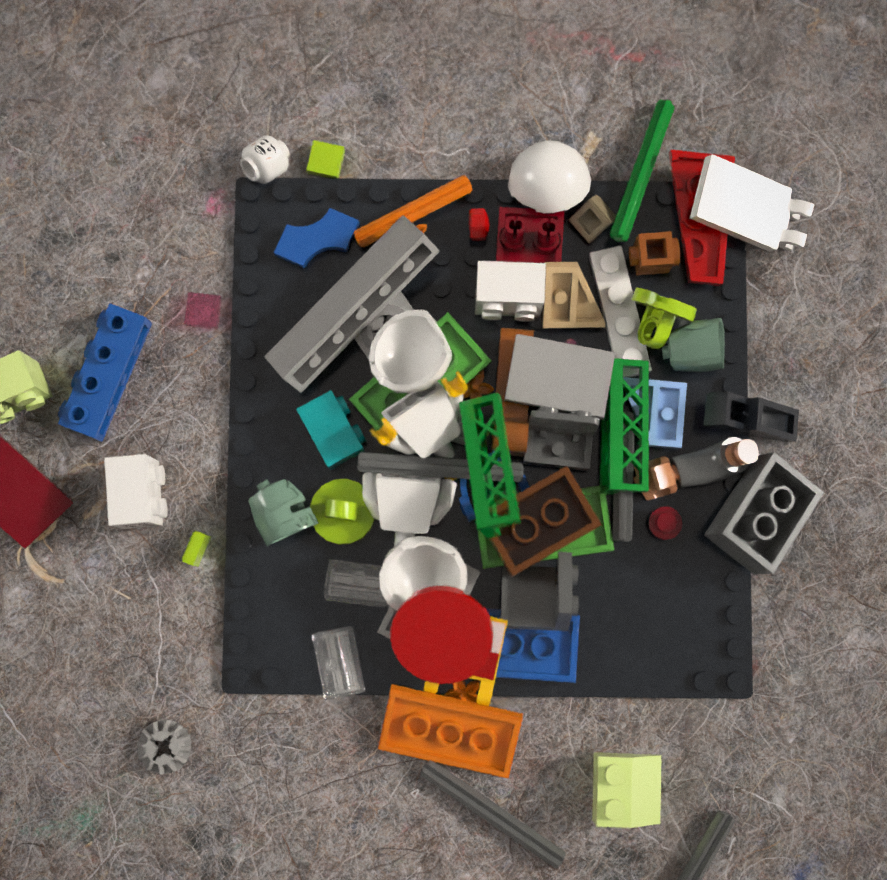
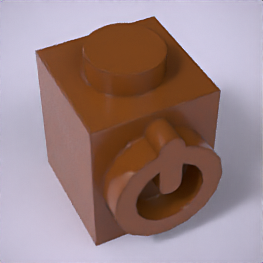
M671 231L638 234L633 246L629 247V261L631 266L636 267V275L669 273L673 266H679V242L677 237L672 238Z

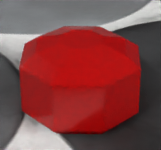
M484 208L469 210L470 240L485 241L489 232L487 212Z

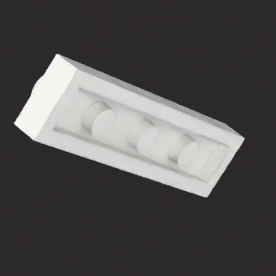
M622 246L589 253V260L606 323L605 326L611 350L615 352L614 358L649 361L650 373L652 369L647 348L638 340L640 320L636 303L631 300L633 291ZM623 368V377L639 375V369Z

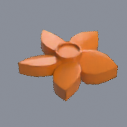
M484 371L467 384V390L463 393V399L469 396L470 399L482 397V395L494 391L490 384L482 383Z
M464 680L453 684L454 688L448 690L444 696L477 703L478 695L475 693L479 689L480 680L472 681L467 685Z

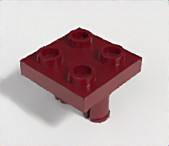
M500 207L496 262H561L564 211L543 214L542 212H536V209Z

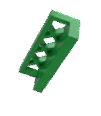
M614 358L605 416L601 419L600 494L613 495L620 491L646 493L649 491V361ZM623 368L639 369V383L633 389L623 379ZM629 397L639 406V415L633 421L623 412V403ZM623 422L627 425V427L624 430ZM629 430L639 438V448L633 454L623 445V436ZM630 462L639 471V484L623 483V469Z
M498 392L459 402L477 529L487 539L500 536L499 527L520 523L502 401ZM493 405L494 414L485 425L480 408ZM489 433L497 437L499 441L498 447L491 456L488 455L486 441ZM500 456H501V461H502V463H500L499 461H497ZM494 465L501 468L504 474L496 488L493 487L491 468ZM505 487H506V494H507V495H505V494L502 493L503 490L505 489ZM498 497L508 502L510 515L498 517L496 509Z

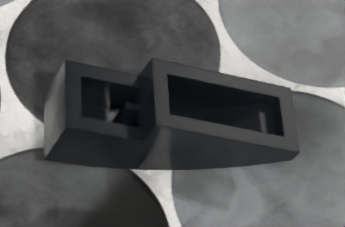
M728 391L706 394L704 426L747 436L797 442L799 410L760 397L747 398Z

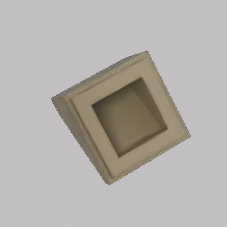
M595 195L568 220L590 244L614 223L616 215L598 195Z

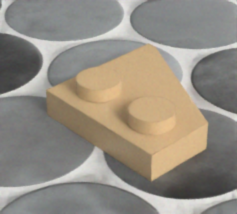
M545 262V301L542 309V327H605V320L578 262Z

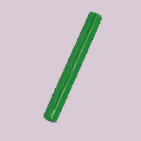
M660 99L656 103L610 231V236L614 241L626 242L629 238L675 108L668 99Z

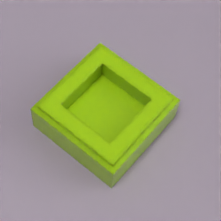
M313 140L306 169L307 174L338 179L345 147Z
M198 531L193 532L183 554L182 562L199 567L211 536Z

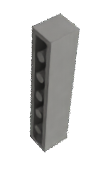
M402 215L264 357L285 381L299 392H302L440 251L423 232Z

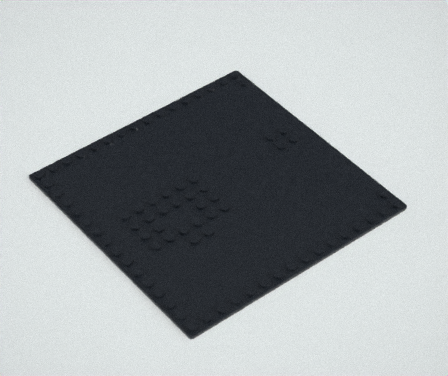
M241 177L236 180L222 690L226 694L331 695L319 637L346 630L350 634L360 689L335 695H389L392 684L424 691L425 680L414 676L406 670L393 651L391 639L377 633L390 605L387 603L329 596L333 566L380 572L387 553L394 547L395 531L381 529L380 520L375 519L372 529L363 538L352 544L339 545L325 540L316 532L314 526H311L267 546L255 525L249 498L259 491L256 486L265 480H268L270 484L284 479L289 480L303 494L306 500L303 502L305 508L310 507L313 496L320 487L332 480L349 479L359 482L363 486V474L366 472L358 471V455L330 470L296 410L332 390L335 398L342 395L351 411V413L345 416L351 427L358 424L366 439L361 444L365 452L407 455L389 448L387 445L380 444L370 432L371 429L376 430L349 400L375 377L371 372L369 359L355 339L302 392H299L285 381L264 357L377 242L375 241L365 247H360L355 237H353L347 252L338 250L321 252L314 256L305 268H302L274 255L286 225L298 227L312 225L322 219L329 208L359 220V229L454 179L275 178L266 184L251 181L248 177ZM469 180L472 185L471 193L412 222L415 226L427 224L424 234L440 252L401 292L414 310L427 311L435 322L448 312L489 357L492 363L483 370L484 380L482 382L488 383L494 388V391L489 394L496 392L501 328L534 330V337L612 352L606 326L598 328H543L541 323L542 312L540 317H534L533 321H517L515 316H502L500 320L482 319V315H475L478 261L496 262L499 208L533 209L521 204L514 196L511 197L508 188L509 180ZM591 181L590 190L585 198L572 208L564 210L561 262H578L602 316L603 313L589 260V253L622 246L633 294L636 287L658 293L657 295L672 298L696 308L694 321L721 318L723 321L725 350L724 369L700 373L674 371L670 358L663 359L662 347L653 349L646 346L652 369L649 373L650 380L687 383L682 448L649 447V461L666 456L670 462L671 457L709 447L730 437H737L742 440L749 439L747 435L704 426L707 393L728 391L748 398L746 242L728 235L724 279L721 286L688 283L673 181L648 182L632 230L626 242L614 241L610 236L612 223L589 244L568 219L595 195H598L616 215L628 181ZM484 208L487 212L489 232L485 241L470 240L469 210ZM671 231L672 238L677 237L679 242V266H673L669 273L636 275V267L630 265L629 247L633 246L638 234ZM636 303L641 323L646 306ZM676 318L672 330L690 322ZM657 326L652 331L651 339L656 332ZM639 375L628 378H639ZM470 396L464 398L463 401L470 400ZM627 399L623 403V411L634 413ZM493 405L480 408L484 416L483 421L485 425L494 414ZM531 406L528 407V421L531 414ZM599 419V426L593 435L589 471L569 469L580 488L600 486L601 419ZM490 433L486 438L488 454L491 453L492 434ZM634 434L635 452L639 448V438ZM450 442L456 450V455L453 458L467 459L466 446ZM433 453V454H431L429 457H436V456H435V454ZM510 456L511 462L523 464L524 457ZM523 464V474L526 476L530 487L562 469ZM746 470L734 477L716 483L683 488L677 485L675 493L648 501L643 493L633 492L632 540L629 542L613 540L614 551L572 557V565H578L577 586L572 585V595L578 596V615H580L576 683L496 677L492 696L750 698L753 694L751 572L704 536ZM458 478L454 480L457 486L450 510L438 524L430 525L428 533H415L414 537L436 538L456 548L464 564L481 571L469 596L475 599L482 607L501 609V578L504 566L483 569L476 519L469 522L460 508L458 498L461 497L460 479ZM467 479V493L474 510L470 479ZM492 481L493 487L496 488L500 481ZM514 482L515 492L517 495L521 491L516 482ZM505 487V489H504L503 492H502V493L505 494V495H507V494H506V487ZM606 494L610 525L612 531L613 495ZM660 507H671L682 518L680 533L669 540L655 537L649 528L650 515ZM557 559L539 561L532 566L555 567ZM468 678L464 681L467 685L468 683L475 681V679ZM454 683L440 684L436 694L444 696L448 690L454 688Z

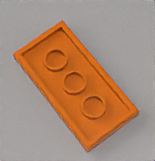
M392 684L378 750L427 761L430 760L440 764L508 779L523 720V713L483 706L469 701Z

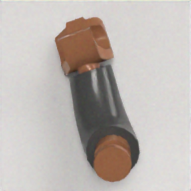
M730 437L709 447L671 457L670 462L666 456L650 460L649 491L643 493L648 501L675 493L677 485L680 488L700 486L734 477L746 470L749 464L756 461L759 454L758 447L752 440ZM635 468L636 477H634L635 484H639V471Z

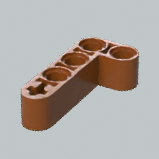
M501 328L495 393L498 392L501 396L510 456L524 457L528 443L529 423L527 421L529 405L504 401L515 336L520 334L534 337V330ZM493 435L491 454L499 445L498 438Z

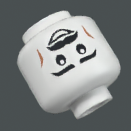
M265 135L243 149L240 165L248 179L266 184L287 171L289 151L281 140Z

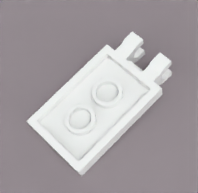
M712 154L705 157L690 219L769 252L777 250L778 246L789 251L792 250L793 245L799 248L804 247L806 234L802 232L787 230L789 218L797 221L800 215L811 217L814 204L804 200L790 199L792 189Z

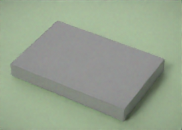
M516 334L504 401L534 407H552L566 413L587 411L592 414V417L603 419L615 352Z

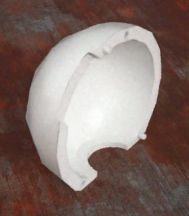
M546 140L534 143L526 148L512 163L508 188L511 197L514 196L521 204L536 209V212H542L543 214L568 210L580 203L590 190L591 177L584 158L574 148L559 141Z
M407 310L393 316L380 327L371 343L369 353L372 374L381 385L397 393L414 394L430 388L445 375L452 360L451 349L444 334L433 317L425 310Z
M416 536L398 542L387 553L379 574L380 590L387 604L396 611L406 599L412 596V593L420 589L443 585L465 590L467 585V568L457 549L445 541L431 537Z

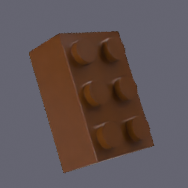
M566 466L518 493L516 498L520 523L499 527L500 536L488 539L512 578L592 532L602 524ZM507 501L496 506L498 517L510 515Z

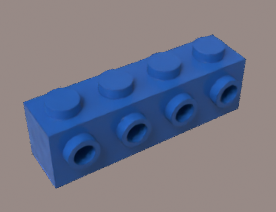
M109 303L107 310H103L98 317L96 326L99 329L94 340H90L86 345L84 364L81 370L78 369L75 372L71 381L73 389L68 400L63 401L58 412V417L60 418L59 425L103 442L152 326V323L146 317Z

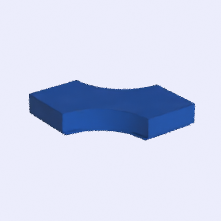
M329 208L326 215L312 225L298 227L287 224L274 251V255L305 268L310 260L321 252L328 250L347 252L353 240L354 231L358 229L360 222L355 218Z

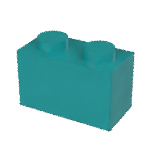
M332 390L296 409L330 470L356 457L359 453L365 452L361 444L366 439L358 424L351 427L345 415L351 413L342 395L335 398Z

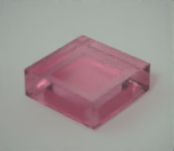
M188 292L184 324L186 326L218 329L222 297L220 295Z

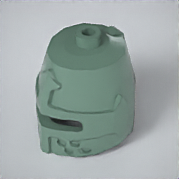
M721 318L697 320L671 330L667 340L668 345L662 347L663 359L670 358L674 371L700 373L724 369L725 341L724 326Z
M284 479L272 484L265 480L256 486L259 491L249 498L255 525L267 546L319 523L311 508H305L303 502L306 500L303 494L289 480Z

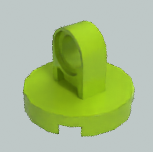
M636 287L631 300L646 306L638 329V340L641 344L653 349H659L667 342L676 318L689 322L694 321L696 308L675 299L657 295L658 293ZM657 326L656 332L651 339L652 331Z
M335 479L322 485L314 494L310 505L313 514L319 522L314 525L316 532L325 540L339 545L352 544L363 538L372 529L375 520L363 501V486L359 482L349 479Z

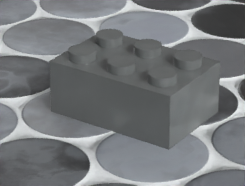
M775 452L758 455L756 461L749 464L704 536L752 574H774L824 492Z

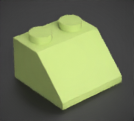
M594 752L592 821L597 827L634 828L660 824L661 755Z

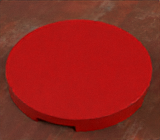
M443 585L426 587L412 593V596L406 599L395 613L390 633L392 648L399 662L414 676L432 683L451 684L472 677L487 662L493 646V624L485 607H482L475 599L463 593L464 590Z

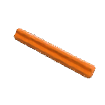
M462 175L355 230L354 237L360 247H365L379 240L402 215L411 222H414L471 193L472 185L466 175Z

